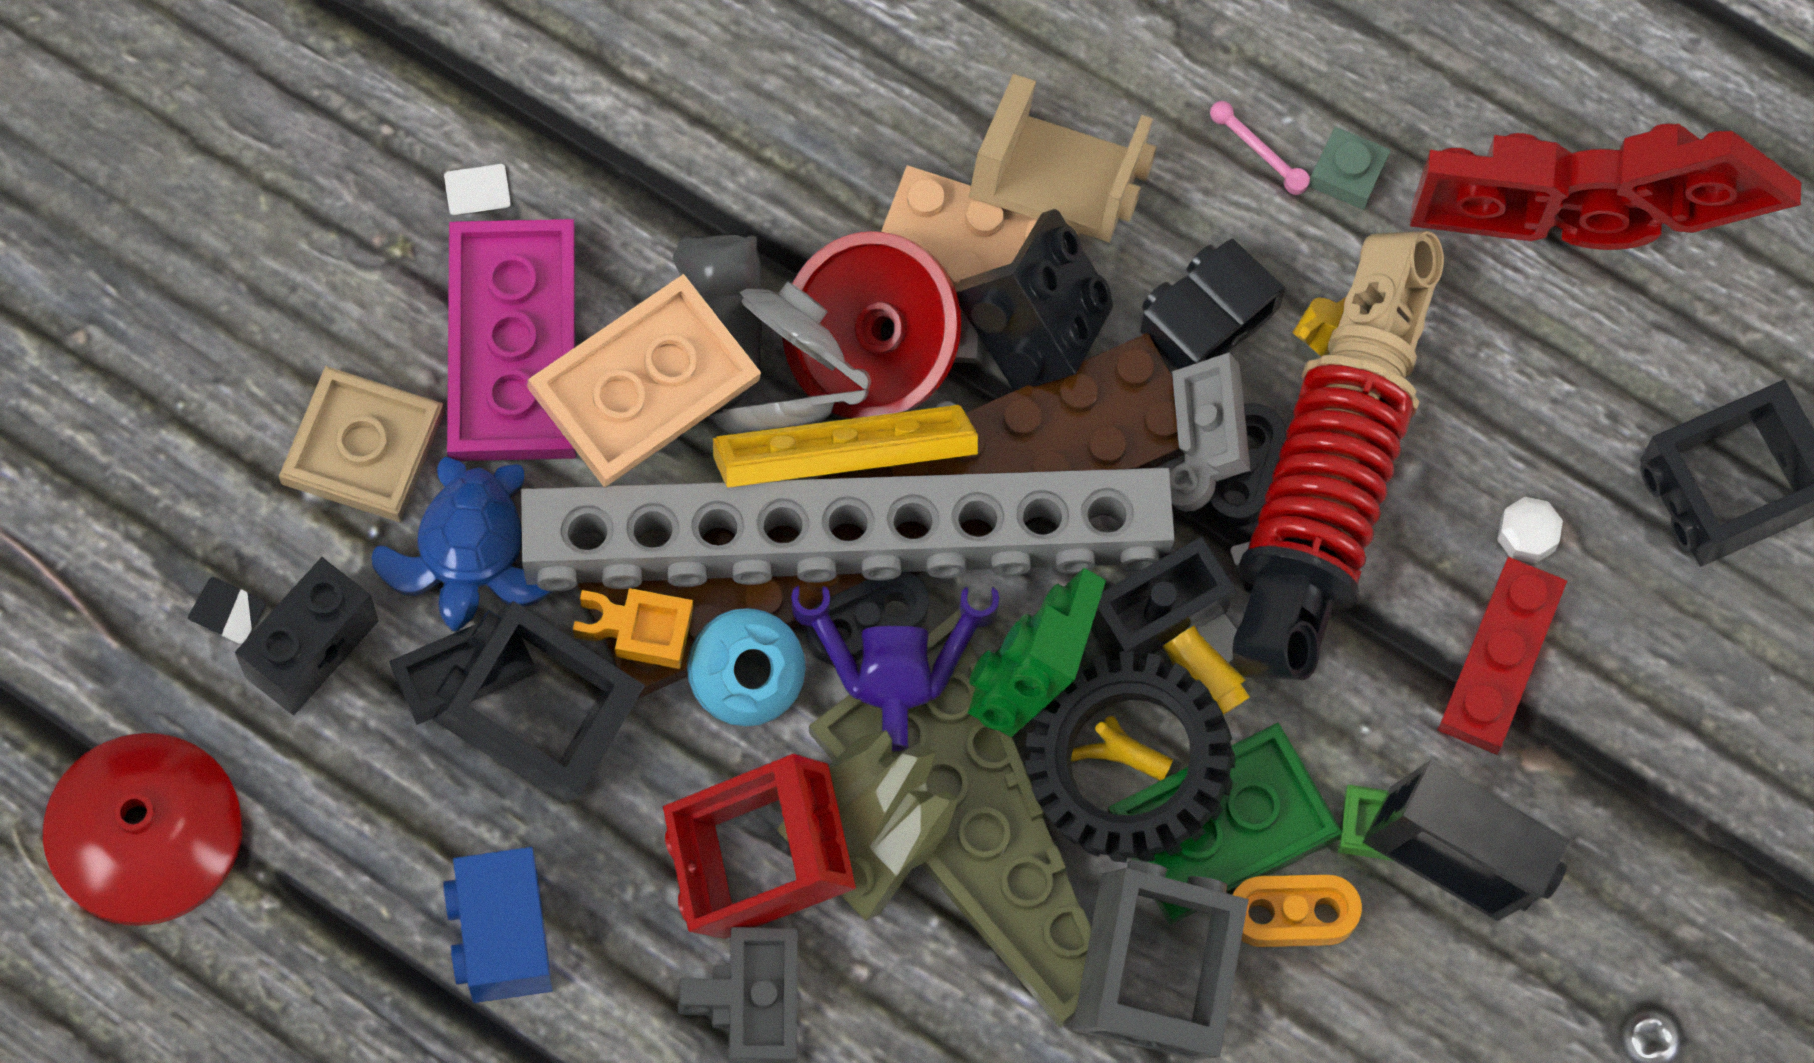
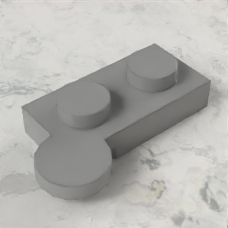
M1230 353L1172 371L1179 448L1185 453V462L1178 465L1170 473L1171 500L1178 510L1187 512L1203 507L1211 499L1215 491L1216 481L1251 470L1240 364Z

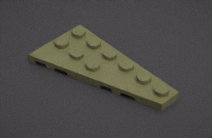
M960 610L929 633L927 655L931 672L941 649L961 618ZM969 641L943 693L935 700L908 709V749L916 744H920L936 751L926 781L928 792L936 795L946 790L958 797L947 833L927 862L921 865L1056 1024L1062 1028L1075 1018L1091 926L1084 909L1080 908L1066 874L1065 863L1058 847L1053 843L1043 818L1042 808L1031 788L1033 786L1013 738L998 730L986 727L977 718L967 713L975 691V687L969 684V679L978 662ZM849 694L810 724L809 734L829 758L834 761L859 738L882 731V709L863 703ZM907 750L896 752L892 751V756L896 760L903 752Z

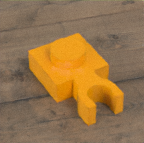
M629 588L625 606L613 604L602 594L582 590L580 596L581 608L595 609L603 615L594 624L575 621L573 626L575 639L596 642L607 637L617 638L615 646L616 657L680 669L694 609L693 600Z

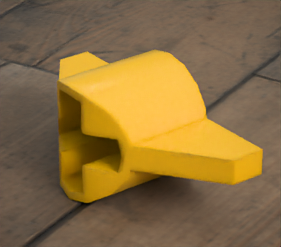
M1318 297L1313 299L1292 331L1295 336L1321 357L1330 353L1328 343L1333 330L1339 326L1346 297L1337 303L1327 298Z

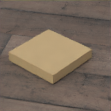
M325 366L279 474L280 482L282 485L401 522L445 414L444 404Z

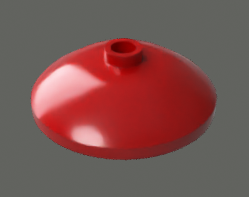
M878 231L858 232L843 236L825 245L801 268L792 284L828 311L820 324L828 329L835 338L843 353L844 360L855 369H864L871 377L869 393L864 401L854 405L848 404L845 401L835 402L832 413L852 419L906 412L915 409L935 393L948 375L958 351L961 337V311L955 287L948 273L928 250L918 243L899 235ZM891 319L894 323V333L890 339L885 341L881 335V327L886 320ZM782 337L784 352L792 374L809 397L863 390L860 385L836 367L833 371Z
M139 733L121 736L106 741L82 755L58 781L50 796L44 815V852L49 868L62 890L83 910L100 919L116 924L133 926L159 924L191 912L209 899L223 884L235 864L241 845L243 830L241 806L235 788L224 769L212 756L193 743L181 738L158 733ZM140 806L147 809L146 816L141 822L129 824L124 821L126 813L131 808Z

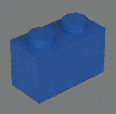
M533 847L453 858L455 880L443 881L448 920L460 919L463 943L451 945L456 985L468 983L473 1003L553 992L538 872Z

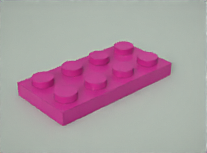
M574 219L449 222L448 457L458 461L576 459V450L527 388L529 378L576 347Z

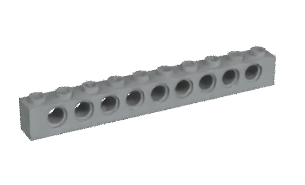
M1169 468L781 480L729 488L726 487L725 482L607 486L605 488L599 486L521 489L522 564L526 585L537 584L539 588L547 591H566L576 587L577 583L603 582L604 586L613 589H629L639 586L642 581L668 580L674 586L693 587L701 585L707 579L733 578L735 582L740 584L756 585L770 581L772 576H798L802 581L818 583L830 581L837 574L862 573L865 578L871 580H889L900 576L901 572L927 571L928 575L936 578H953L963 575L966 570L992 569V572L997 575L1016 576L1027 573L1031 568L1056 567L1062 573L1078 574L1083 568L1091 571L1096 565H1121V568L1124 570L1138 572L1171 554L1174 544ZM1099 515H1107L1117 520L1121 528L1114 532H1101L1095 529L1089 520ZM1042 517L1052 521L1057 529L1050 534L1041 535L1030 531L1025 523L1032 518ZM978 519L988 523L993 531L985 536L975 537L965 533L960 526L966 521ZM905 522H918L925 526L929 532L921 538L909 539L900 535L896 528ZM841 524H853L861 528L864 534L856 540L843 541L836 538L831 532ZM778 526H789L800 535L792 542L777 543L771 540L767 533ZM714 528H724L735 535L729 543L719 546L711 545L702 539L706 532ZM651 530H659L670 536V539L664 545L656 548L643 546L637 541L642 534ZM587 532L598 533L605 538V541L599 547L591 550H583L572 544L579 535Z

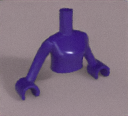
M796 586L791 596L793 616L802 625L813 626L844 688L851 697L882 709V731L886 730L890 735L892 751L894 752L908 749V709L935 700L943 693L975 630L991 624L997 617L999 606L998 591L992 587L990 607L981 611L973 609L968 604V587H965L960 598L961 618L941 649L933 665L932 672L928 663L927 647L929 632L926 629L913 626H877L866 628L861 633L863 659L859 673L850 650L829 616L830 593L827 587L823 586V603L818 608L810 610L805 609L799 603V586Z

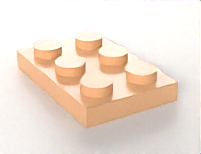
M907 165L881 232L908 238L928 250L944 267L955 288L961 279L1013 262L1038 219L970 198V185Z
M682 274L529 378L527 388L605 488L759 381L761 372L687 277Z

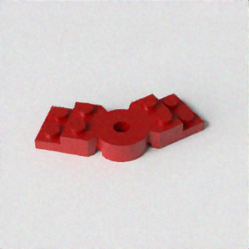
M1667 123L1657 125L1649 132L1624 138L1620 150L1592 149L1571 153L1557 142L1541 141L1537 137L1526 133H1513L1507 136L1494 135L1487 156L1475 155L1472 151L1464 148L1429 151L1412 202L1410 227L1535 241L1546 238L1550 228L1556 226L1562 229L1561 240L1571 245L1598 250H1621L1643 246L1657 240L1662 234L1663 223L1674 231L1694 233L1801 205L1802 182L1733 131H1715L1708 133L1703 139H1699L1679 123Z

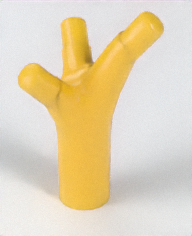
M1112 715L1106 717L1104 722H1099L1095 727V731L1105 742L1074 748L1071 756L1072 762L1087 758L1119 762L1158 781L1165 778L1173 762L1172 758L1130 737L1121 728L1115 716Z

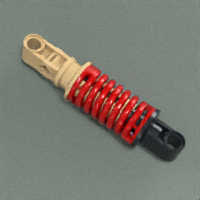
M1430 231L1376 233L1366 238L1361 249L1360 262L1352 287L1345 299L1344 311L1339 326L1333 330L1328 343L1330 355L1309 360L1305 364L1301 376L1303 382L1298 396L1299 399L1293 410L1294 419H1292L1287 428L1286 441L1279 452L1280 461L1272 473L1273 483L1270 484L1266 492V504L1259 513L1258 526L1253 532L1248 549L1243 553L1239 563V572L1242 577L1253 586L1242 623L1235 633L1232 648L1235 666L1244 677L1287 680L1308 679L1317 667L1320 646L1331 612L1348 610L1356 604L1359 595L1358 582L1362 572L1360 569L1365 565L1367 559L1364 549L1373 540L1374 532L1372 526L1377 523L1381 515L1379 505L1386 499L1388 493L1386 483L1390 481L1395 471L1393 462L1399 457L1401 452L1400 440L1405 437L1411 417L1415 415L1420 402L1415 395L1417 390L1405 378L1413 372L1417 359L1415 348L1424 329L1425 317L1435 285L1438 283L1443 271V249L1438 237Z

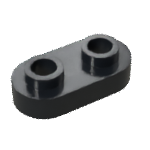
M1244 404L1247 435L1256 436L1262 442V446L1259 448H1248L1251 470L1216 481L1215 491L1211 499L1205 504L1209 514L1215 520L1227 526L1242 527L1255 522L1261 509L1266 504V492L1270 484L1273 483L1272 473L1279 462V452L1284 444L1286 431L1281 417L1273 409L1263 404ZM1228 491H1239L1245 496L1246 502L1239 505L1232 504L1226 500L1224 494Z
M901 572V575L894 579H868L831 596L829 616L836 628H844L850 633L851 636L845 643L854 660L858 661L863 658L861 633L864 629L877 626H913L921 628L928 615L929 595L926 586L917 576L910 572ZM823 601L818 603L813 609L818 608L823 603ZM892 601H899L907 606L908 611L901 616H892L886 612L885 606ZM807 626V642L812 653L821 661L833 665L813 626Z

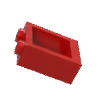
M791 754L662 806L667 826L665 843L670 856L674 860L680 889L678 906L683 919L687 923L688 932L727 939L730 937L731 927L755 928L856 889L828 763ZM779 800L797 880L732 904L715 825Z

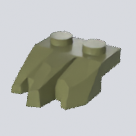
M886 730L859 738L829 764L856 885L855 890L844 893L841 896L865 921L882 913L912 868L927 862L947 833L958 801V797L946 790L936 795H932L927 790L926 781L936 751L916 744L903 752L895 760L892 756V739ZM783 820L777 831L788 841Z

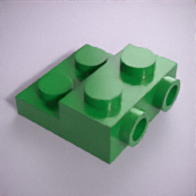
M1083 568L1065 586L1056 584L1049 591L1040 610L1034 616L1029 614L1023 615L1012 626L1002 646L995 653L987 650L976 663L969 679V684L975 687V691L967 713L977 718L986 727L998 730L1012 738L1068 687L1076 678L1106 580Z

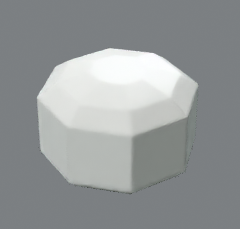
M1523 497L1505 508L1500 520L1497 540L1511 558L1536 564L1555 552L1560 541L1563 520L1548 501Z

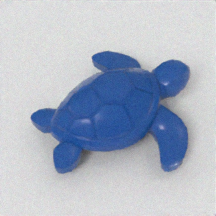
M444 457L437 467L438 478L444 488L427 507L418 530L420 556L408 557L383 545L376 546L371 557L373 568L382 581L402 595L418 596L426 593L442 581L444 585L439 595V613L447 627L454 632L459 631L474 618L480 599L478 587L486 585L505 604L508 605L515 601L523 607L533 605L554 592L543 590L537 584L526 585L524 569L512 566L518 558L522 547L521 521L515 504L511 499L513 495L521 490L524 484V470L518 464L499 467L494 475L481 467L466 471L465 464L450 457Z

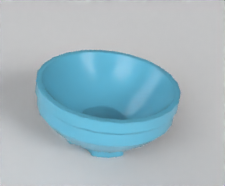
M750 608L727 611L706 623L692 643L687 662L688 681L693 695L702 708L721 721L744 727L764 724L776 719L787 711L800 693L806 670L802 647L791 628L780 618L768 612ZM749 649L762 651L769 658L771 664L768 680L762 686L753 689L743 687L738 683L734 675L736 659L741 653Z

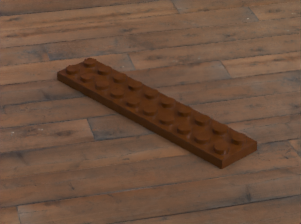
M1146 333L1084 360L1075 375L1035 387L1027 385L966 412L967 417L978 434V454L826 474L816 479L1156 468L1185 455L1179 448L1173 377L1150 335ZM1042 517L1032 518L1025 523V525L1033 523L1041 519ZM978 519L966 521L960 526L965 533L975 537H982L993 531L988 523ZM905 522L896 528L900 535L909 539L921 538L929 532L925 526L918 522ZM841 524L831 532L836 538L843 541H853L864 534L861 528L853 524ZM778 526L767 533V536L777 543L792 542L800 535L789 526ZM714 528L706 532L702 539L711 545L719 546L729 543L735 535L727 529ZM923 571L910 572V573L916 575V574L921 573V572H923ZM862 573L837 574L830 581L818 583L802 581L798 576H772L771 580L766 583L746 585L735 582L733 578L707 579L701 585L693 587L674 586L668 580L642 581L639 586L631 589L693 600L694 609L680 669L616 657L615 646L617 638L607 637L602 641L614 666L645 685L638 697L639 699L688 677L687 662L692 643L704 625L717 615L733 609L750 608L762 610L780 618L793 630L802 626L795 619L792 612L791 596L796 586H799V603L805 609L812 610L818 603L823 601V586L827 587L831 597L868 579ZM603 582L578 583L580 595L582 590L595 592L606 596L613 604L625 606L629 589L609 588L604 586ZM587 609L594 623H597L602 618L603 614L600 611Z

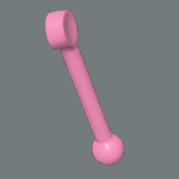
M1218 101L1213 104L1210 109V116L1213 122L1218 125L1226 124L1284 177V186L1289 193L1300 195L1307 190L1310 177L1305 170L1301 168L1292 169L1234 116L1233 107L1230 103Z

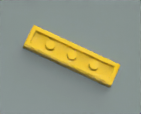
M959 405L722 435L713 438V458L727 488L978 454V434L962 406Z

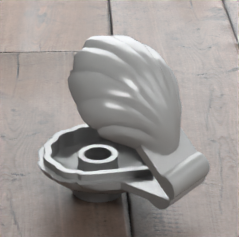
M789 281L786 282L779 293L765 289L748 288L739 292L743 296L741 300L743 305L760 320L833 371L835 367L860 385L863 390L730 407L731 409H723L724 412L712 413L710 415V418L718 427L730 434L821 423L831 414L835 402L845 401L848 404L854 405L867 398L871 377L864 369H855L844 360L837 341L830 331L820 324L828 312L823 306Z

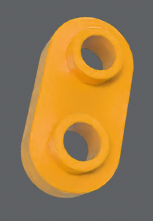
M1336 875L1256 876L1242 882L1233 893L1234 896L1249 899L1241 941L1256 947L1335 945L1346 940L1354 932L1362 913L1361 899L1355 887L1344 878ZM1322 904L1329 905L1335 910L1337 919L1330 923L1322 922L1316 917L1314 908ZM1254 906L1265 907L1270 912L1272 920L1267 924H1257L1250 918L1248 910Z

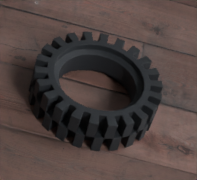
M1134 651L1120 652V659L1109 661L1106 654L1091 658L1094 666L1084 671L1079 666L1075 680L1032 718L1036 723L1034 733H1027L1025 745L1030 752V760H1026L1025 763L1027 775L1032 780L1034 786L1031 788L1046 816L1073 844H1079L1086 852L1097 857L1100 854L1107 855L1112 861L1127 863V858H1138L1144 862L1156 861L1154 854L1164 851L1171 856L1182 851L1180 846L1182 842L1190 837L1196 842L1206 833L1203 829L1204 824L1210 818L1214 821L1217 820L1223 810L1220 805L1223 795H1230L1233 784L1230 772L1231 768H1235V753L1231 746V740L1233 739L1229 726L1207 687L1199 679L1196 681L1186 668L1176 662L1174 666L1165 663L1162 656L1148 653L1147 659L1138 658ZM1126 700L1148 701L1162 706L1179 719L1185 727L1189 738L1190 762L1187 775L1178 791L1166 803L1150 812L1137 815H1114L1096 808L1085 800L1078 791L1073 778L1071 761L1074 743L1083 725L1096 712L1111 704Z

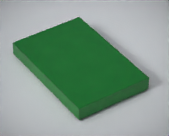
M1279 722L1231 745L1235 753V768H1231L1230 772L1233 784L1230 795H1223L1220 802L1223 810L1217 820L1214 821L1210 818L1204 824L1203 829L1206 833L1196 842L1191 837L1180 844L1182 851L1171 856L1166 851L1154 854L1156 861H1149V863L1161 865L1167 869L1165 878L1187 883L1190 876L1219 880L1227 884L1226 894L1231 895L1245 880L1256 876H1268L1340 839L1343 833ZM1188 767L1109 806L1107 812L1114 815H1137L1152 811L1166 803L1178 791L1187 775ZM1132 858V860L1140 861L1138 858ZM1155 900L1169 925L1197 912V910Z

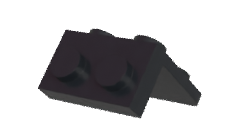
M1057 209L1041 213L1011 264L961 279L955 288L960 307L1014 391L1027 385L1035 387L1075 375L1113 308L1108 283L1102 276L1098 275L1081 247L1078 234L1066 223Z

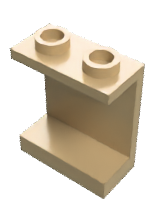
M1013 74L977 154L969 197L1038 219L1043 212L1057 209L1066 223L1076 232L1110 243L1119 219L1130 222L1141 190L1140 186L1133 184L1135 178L1146 181L1149 176L1157 146L1147 143L1153 118L1141 115L1127 148L1030 117L1029 113L1036 81Z

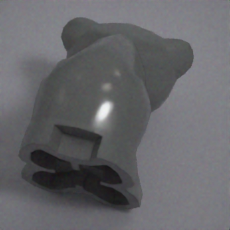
M737 235L684 237L678 243L677 250L673 254V260L680 276L684 274L756 367L760 369L762 320L741 302L743 296L739 293L747 288L760 289L761 263L756 250L757 237L748 236L744 238ZM749 388L714 413L722 412L723 409L733 406L743 398Z

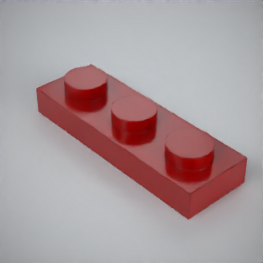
M1507 557L1437 731L1498 755L1567 580Z

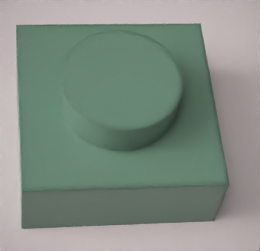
M1335 126L1311 175L1308 187L1365 210L1386 166L1391 150Z

